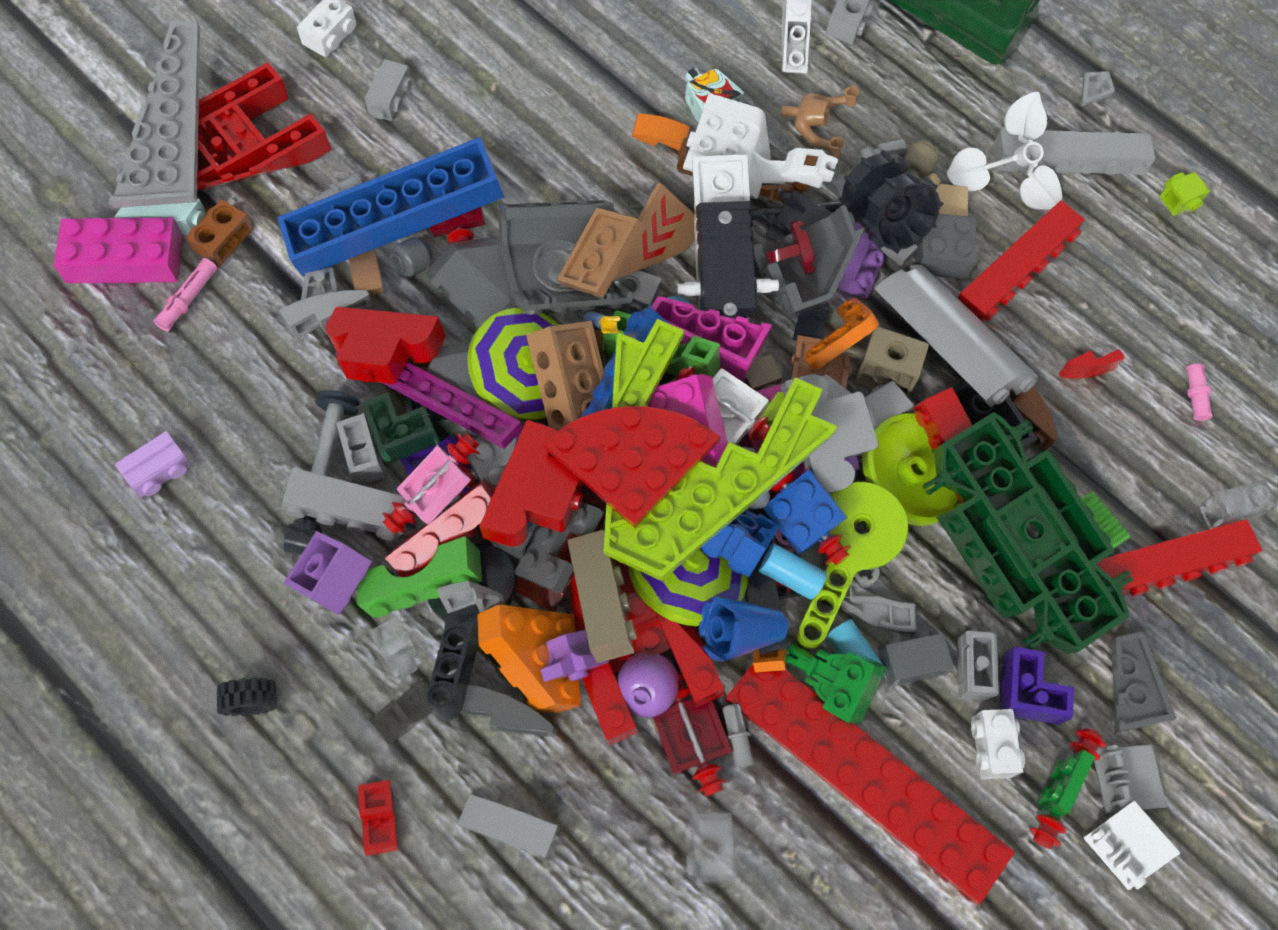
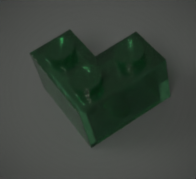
M388 392L361 403L377 449L387 465L441 444L432 418L425 406L399 415L398 409Z

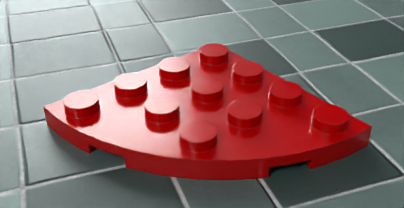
M627 406L606 409L581 417L554 433L543 445L549 453L630 525L636 528L720 442L721 437L700 422L677 412L647 406Z

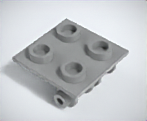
M1112 745L1107 746L1105 749L1096 750L1100 755V760L1094 761L1105 813L1119 812L1133 800L1143 810L1167 808L1152 745L1129 747Z

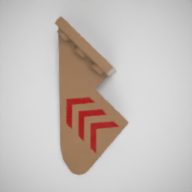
M661 183L656 184L638 218L596 207L560 272L557 281L564 286L603 298L612 281L679 255L688 249L695 241L694 214Z

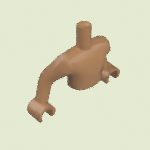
M849 86L844 90V95L835 97L808 93L804 95L799 107L783 105L781 115L796 117L795 128L809 143L818 148L828 150L830 156L838 158L841 155L840 148L844 146L843 140L840 137H833L830 140L823 139L810 127L826 126L830 107L846 104L849 107L855 106L859 90L856 86Z

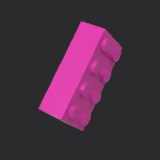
M174 218L61 219L54 268L66 283L178 282L183 235Z
M696 374L658 386L647 405L648 407L666 409L690 417L707 426L721 437L720 442L701 460V462L716 468L728 442L712 376Z

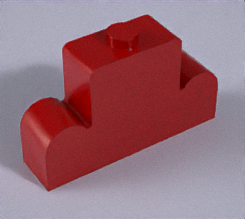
M335 307L325 328L335 350L338 352L336 359L347 379L387 384L398 382L410 357L418 363H426L433 360L439 353L446 337L438 316Z
M526 420L479 525L484 539L511 547L520 546L528 538V522L562 533L566 530L573 511L580 509L584 496L581 492L585 484L549 453L543 445L548 438L557 432L555 429Z

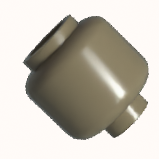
M922 140L911 143L903 155V158L912 165L910 168L911 172L921 178L932 174L939 160L935 146Z

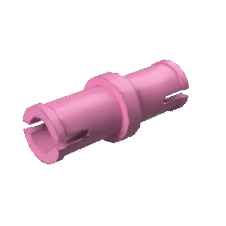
M1192 364L1186 367L1190 388L1187 390V394L1191 398L1193 418L1196 421L1209 420L1213 417L1209 401L1211 388L1207 386L1204 364Z

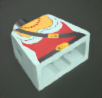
M694 67L685 76L688 80L685 100L698 124L709 93L743 102L744 92L718 69H712L702 74Z

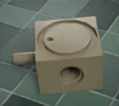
M877 327L872 332L865 349L851 346L842 354L860 360L853 384L873 390L880 384L884 386L894 381L908 398L920 376L929 344Z

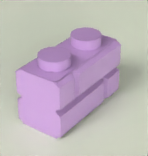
M164 431L115 464L127 483L140 498L145 495H154L161 489L163 483L171 478L177 479L187 471V467L192 465L167 431Z

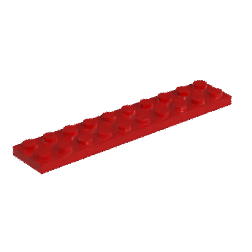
M752 664L726 696L725 701L730 705L739 704L743 716L976 905L982 903L1015 851L854 723H848L823 709L822 707L825 702L787 670L755 672L754 665Z

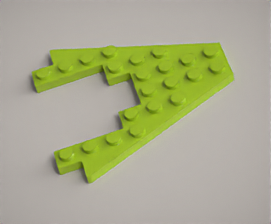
M657 319L644 343L618 332L616 338L612 408L648 405L684 337V330ZM794 378L758 454L728 442L716 468L700 461L636 528L630 525L606 503L604 555L660 581L666 578L835 435L838 426L812 415L823 389Z

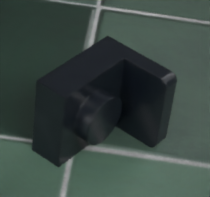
M822 304L800 312L792 340L796 341L798 335L821 339L830 307Z

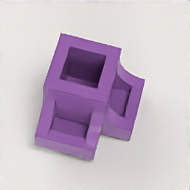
M586 630L565 634L546 642L549 651V661L541 669L544 682L569 676L570 681L588 677L587 670L609 663V660L600 663L596 662L589 647Z

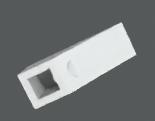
M785 0L783 3L782 72L807 74L812 0Z

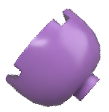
M646 652L637 653L629 657L620 668L617 677L618 686L630 713L643 718L656 717L664 713L675 701L679 689V675L673 664L662 655H645Z

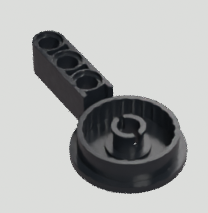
M474 544L480 550L482 582L478 584L502 594L505 605L510 606L516 588L515 569L511 560L496 547L486 544ZM439 597L427 600L433 612L445 622L444 632L427 691V700L439 719L450 721L455 719L463 708L479 645L477 629L480 611L477 605L473 604L448 613ZM457 669L455 673L448 675L450 671ZM450 698L446 703L440 704L442 700Z

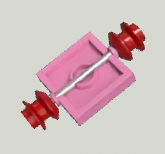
M457 433L459 441L455 445L447 443L448 451L451 455H448L437 445L397 488V491L406 502L404 504L392 502L394 510L391 513H382L386 518L383 524L395 534L399 531L405 534L404 525L407 522L415 523L414 511L422 521L429 525L471 481L458 466L459 463L457 462L458 460L461 464L470 465L468 457L472 453L480 454L476 449L480 444L468 433H465L463 436Z

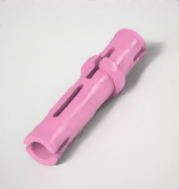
M203 258L174 296H170L167 299L165 308L153 320L156 326L169 332L177 319L182 314L188 312V306L218 270L212 261Z

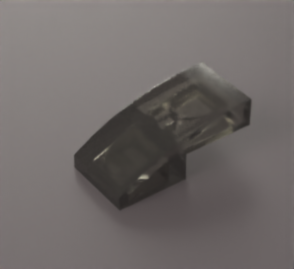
M419 679L401 697L391 700L370 719L388 744H392L433 712L427 700L429 684L425 679Z

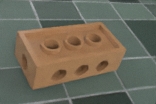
M592 321L550 326L526 335L548 425L556 431L581 418L583 412L589 407L593 399L594 389L600 384L605 374Z

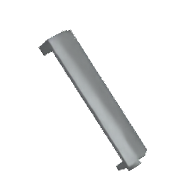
M912 265L910 267L911 270L908 272H904L901 269L874 288L879 296L887 304H890L990 407L1005 401L1010 395L1009 391L1011 389L1018 395L1021 392H1027L1036 383L1035 379L1038 375L926 267Z

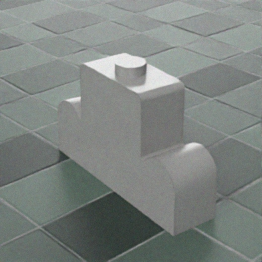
M810 374L799 377L798 379L823 389L812 415L838 426L835 435L803 461L805 470H811L829 494L849 487L855 478L853 466L844 459L867 453L878 447L874 431L876 427L874 415L871 411L868 412L864 396L861 392L826 400L829 387L827 381L822 376ZM794 379L785 381L780 386L784 397Z

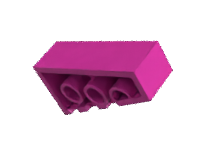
M658 296L651 306L669 324L684 330V337L680 344L690 341L693 335L720 344L721 367L719 370L721 368L741 382H744L763 349L772 326L766 323H762L761 326L748 323L747 318L739 316L736 319L719 315L720 311L709 309V311L698 310L692 304Z

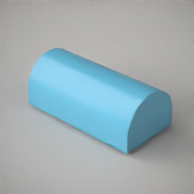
M775 543L768 546L758 570L760 573L810 600L820 592L827 577L826 571Z
M852 619L842 623L826 636L836 653H861L882 664Z

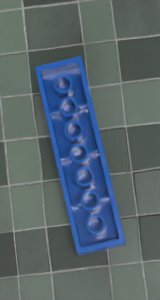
M478 137L281 215L277 219L290 261L302 277H305V273L325 269L502 199L504 194L481 137Z

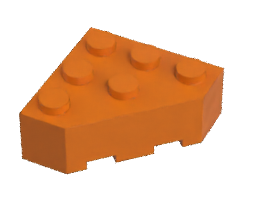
M500 604L478 614L479 646L486 654L491 653L501 666L499 668L501 673L514 688L518 687L527 697L526 703L531 709L536 712L561 713L581 706L579 679L570 681L569 676L544 682L541 669L549 661V651L546 642L562 635L576 632L574 614Z

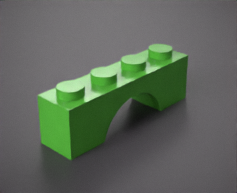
M616 310L613 316H619L621 319L617 321V329L620 333L624 334L627 328V320L631 315ZM618 333L604 334L607 353L614 355ZM693 335L690 341L679 344L665 372L677 376L683 368L688 369L694 366L695 375L704 373L707 376H712L713 379L721 367L720 344Z
M465 536L439 545L431 562L415 575L398 577L385 565L369 569L364 579L357 585V605L373 618L383 617L390 612L402 608H410L417 603L429 599L439 598L437 588L465 581L473 583L482 582L480 550Z

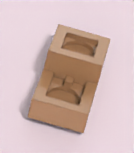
M375 250L350 258L349 263L354 289L367 290L370 296L384 293Z

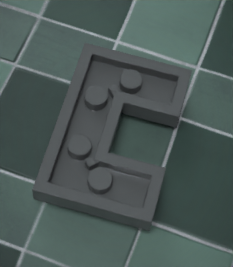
M582 502L580 509L573 511L564 532L561 533L539 526L515 570V575L561 594L574 570L572 564L556 558L569 532L578 536L593 533L604 512L595 506Z

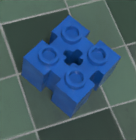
M747 508L703 545L701 549L710 557L717 558L719 555L729 561L728 565L734 572L749 577L780 525L760 513L758 516Z

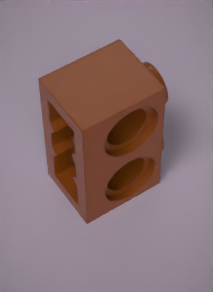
M221 199L215 206L209 209L202 221L190 230L186 238L194 253L209 259L217 267H220L253 231V227L246 213Z

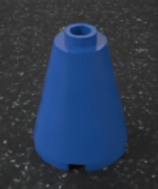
M714 597L711 603H706L703 606L699 632L700 636H705L708 645L703 646L705 652L711 659L716 661H727L780 642L786 637L789 629L785 615L779 610L726 597Z

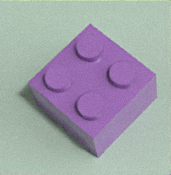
M316 531L287 576L284 584L339 615L342 609L350 602L351 595L359 582L366 576L372 561L347 545Z

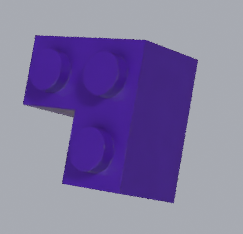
M1013 647L1002 657L999 710L1013 709L1014 717L1058 725L1072 719L1074 687L1043 682L1045 652Z

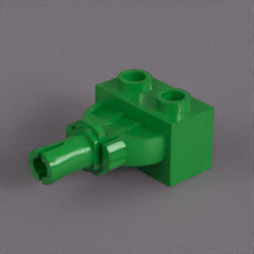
M790 644V649H786V651L791 654L788 655L786 653V662L804 670L807 675L812 676L806 677L805 682L812 685L817 695L825 702L822 708L848 723L862 722L887 667L861 653L829 654L824 650H819L818 656H814L795 644Z

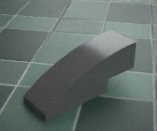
M468 685L462 708L463 715L491 718L490 727L492 731L554 738V726L524 703L500 692Z

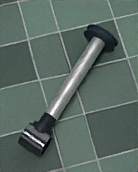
M322 390L317 393L319 399L315 401V404L325 410L326 415L311 472L329 476L339 436L336 422L342 421L344 415L357 414L358 410L356 407L360 405V402L355 397L343 392ZM305 515L304 518L295 519L293 524L290 523L288 525L283 544L286 553L301 555L315 532L322 533L321 526L316 521L317 518Z

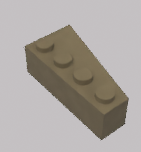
M604 530L568 539L589 647L597 663L635 653L632 640L637 639L633 621H628L627 612L631 611L627 594L622 591L621 585L624 584V578L621 568L617 566L615 559L604 555Z

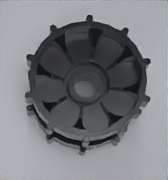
M882 150L880 154L872 155L866 159L861 157V162L848 176H844L846 181L843 186L842 197H839L838 200L843 205H846L848 212L852 213L855 223L859 222L860 225L867 227L871 234L869 239L877 247L882 248L884 246L898 254L900 250L915 244L919 246L920 241L930 230L937 227L935 222L938 218L940 207L944 205L936 191L938 185L926 176L921 178L913 174L910 170L912 165L902 156L896 158Z

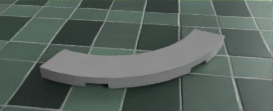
M820 541L802 555H799L800 558L820 569L827 570L828 565L826 562L829 557L826 553H817L821 544ZM839 575L829 576V580L834 586L844 585V581ZM854 579L852 580L841 603V610L865 624L885 631L901 634H915L917 632L915 603L900 602L874 595L860 587V584Z

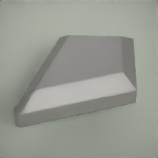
M1109 72L1085 73L1083 77L1081 106L1112 96L1115 93Z
M333 267L305 273L301 300L325 293L338 292Z

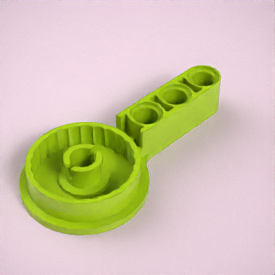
M855 482L845 489L830 494L848 517L833 529L830 535H843L840 543L843 546H851L847 551L850 556L837 566L833 562L828 565L825 583L817 596L812 599L797 631V641L806 649H816L824 641L856 573L861 570H870L886 565L899 554L905 544L908 534V521L904 508L891 492L881 486L866 482ZM865 521L868 533L859 534L854 529V525ZM839 575L842 577L844 585L834 586L831 584L829 576ZM827 601L831 605L832 611L830 613H822L817 608V602ZM807 627L817 629L819 639H808L804 634V629Z

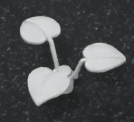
M1034 92L1014 102L1007 110L1004 119L1006 131L1011 135H1018V141L1025 145L1018 147L1014 156L987 165L986 156L981 150L977 148L961 150L953 158L947 170V177L953 185L966 186L968 191L980 190L990 181L987 169L1016 161L1020 166H1030L1027 171L1029 178L1024 179L1020 185V196L1024 204L1032 209L1051 210L1062 200V190L1056 173L1044 165L1037 167V162L1043 157V148L1039 143L1033 142V140L1039 138L1044 133L1047 126V116L1041 102L1040 93Z

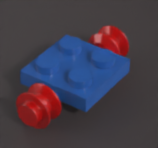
M807 470L792 484L794 472H790L770 489V491L781 490V493L774 497L763 509L773 522L780 525L779 530L798 555H802L820 541L822 543L819 545L817 553L827 554L829 557L826 562L827 565L832 562L835 566L839 565L850 556L847 551L851 546H843L840 543L843 537L842 534L830 535V532L848 518L811 470Z

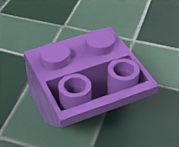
M859 222L855 223V231L862 229ZM865 230L838 285V289L863 299L868 298L885 259L884 254L869 239V235Z

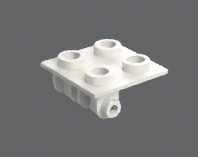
M1135 800L1084 837L1128 890L1133 887L1136 889L1141 888L1147 882L1145 878L1180 854L1178 849Z

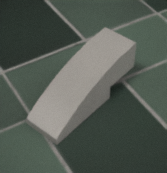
M348 290L312 296L280 309L279 312L285 325L296 340L318 327H321L323 332L327 334L326 324L335 307L371 310L373 305L367 290Z
M471 794L457 823L460 827L545 860L558 830V826Z

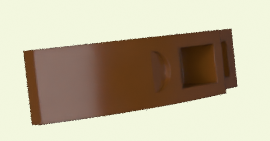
M1034 386L1027 392H1021L1018 395L1011 389L1009 397L1023 418L1030 422L1028 425L1033 426L1032 431L1037 437L1034 445L1040 447L1043 451L1047 450L1058 438L1053 419L1043 399Z

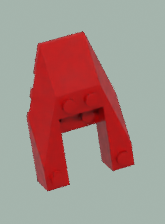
M269 62L199 100L197 191L228 185L307 164L331 151L326 131L311 113L266 139L253 125L251 120L289 99L282 78Z
M617 561V566H620L624 578V584L621 585L623 593L626 592L631 611L627 612L628 621H633L637 634V639L632 640L635 653L610 659L609 663L587 670L588 677L582 678L601 729L610 746L639 733L615 677L627 659L637 653L646 652L645 655L655 656L656 654L664 655L672 651L696 708L725 695L721 680L711 658L703 648L704 644L695 626L676 623L651 609L635 590L629 575L628 565ZM573 570L569 577L571 611L575 615L576 632L586 630Z

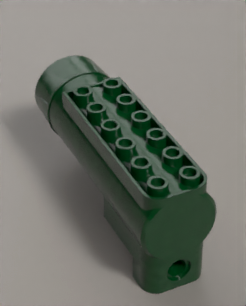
M890 0L994 65L1004 63L1019 46L1036 18L1040 0Z

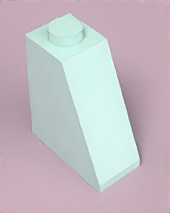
M197 198V202L121 207L114 218H174L182 235H189L190 230L198 225L207 213L200 199Z

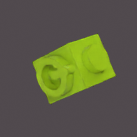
M1181 172L1166 181L1164 184L1165 189L1159 197L1171 214L1175 216L1187 210L1193 212L1204 204L1203 199L1210 190L1196 172L1188 175Z

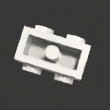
M322 0L297 26L302 45L327 58L333 50L338 48L340 42L353 32L356 26L353 7L340 0Z
M1013 709L982 710L973 716L971 731L975 738L977 750L976 764L980 770L981 779L1012 778L1023 773L1025 756L1023 750L1019 749L1018 736L1020 734V725L1018 719L1014 718Z

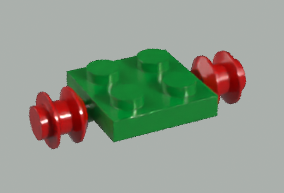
M1084 728V730L1075 731V736L1079 740L1069 744L1074 754L1055 762L1049 774L1053 778L1049 786L1044 787L1038 796L1037 803L1040 806L1036 812L1035 819L1038 821L1039 826L1038 828H1030L1029 831L1034 836L1033 840L1042 847L1051 849L1052 846L1060 847L1061 843L1056 837L1058 833L1066 834L1067 832L1060 821V816L1070 813L1093 761L1100 760V755L1096 752L1097 748L1103 749L1106 747L1102 736L1092 729Z

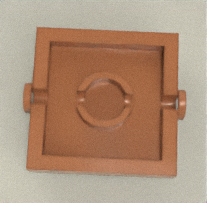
M798 335L795 353L791 357L790 366H792L790 380L810 374H817L822 377L827 374L846 389L848 377L851 376L852 365H850L851 356L841 353L821 368L812 370L803 356L822 339Z

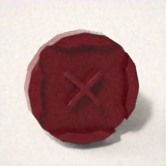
M799 219L790 223L794 244L765 253L768 264L797 255L805 275L816 271V266L810 265V263L814 262L815 258L808 232L806 233V230L801 231L800 227L804 226L802 220Z

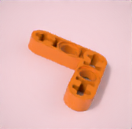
M851 298L843 302L836 310L844 325L804 354L803 357L812 370L826 365L878 327L879 321L873 312L857 298Z

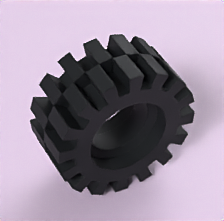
M240 678L238 681L233 679L217 685L218 714H223L224 716L259 715V713H268L277 708L276 682L272 679Z

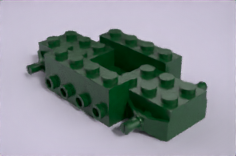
M993 412L932 450L937 475L927 483H924L923 489L925 490L934 484L932 488L925 491L928 495H931L941 487H946L963 498L964 501L936 518L1001 618L1023 614L1034 607L1037 630L1029 637L1023 639L1024 644H1028L1026 647L1033 650L1045 641L1066 654L1080 652L1129 617V610L1122 595V587L1132 582L1133 576L1128 577L1131 573L1125 570L1117 577L1111 578L1095 565L1115 552L1109 536L1101 530L1094 519L1093 512L1083 503L1077 494L1075 485L1067 479L1060 468L1059 461L1055 456L1051 455L1048 449L1029 459L1026 458L1020 439H1022L1023 435L1033 430L1032 425L1022 430L1030 422L1024 420L1019 425L1011 427L1002 417ZM1029 523L1034 524L1038 529L1039 534L1036 539L1031 538L1027 533Z

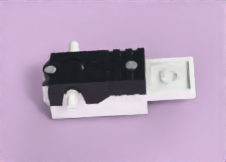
M747 154L692 157L697 282L677 284L678 296H698V310L709 311V309L720 311L719 315L733 319L739 316L747 318L748 323H753L758 313L757 293L779 291L778 279H756L754 244L752 243V206L749 193Z

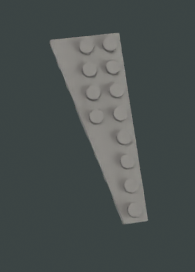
M198 21L170 23L163 43L164 51L161 60L157 61L155 66L156 74L153 83H149V94L146 103H142L132 132L133 140L130 149L124 155L125 163L121 174L118 173L116 178L118 184L114 195H110V203L113 208L197 202L200 26Z

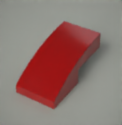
M1117 349L1096 359L1090 350L1069 360L1059 372L1061 378L1069 379L1099 376L1115 370L1126 357L1120 349Z
M385 780L358 785L359 815L362 820L365 855L370 856L399 850L391 781Z

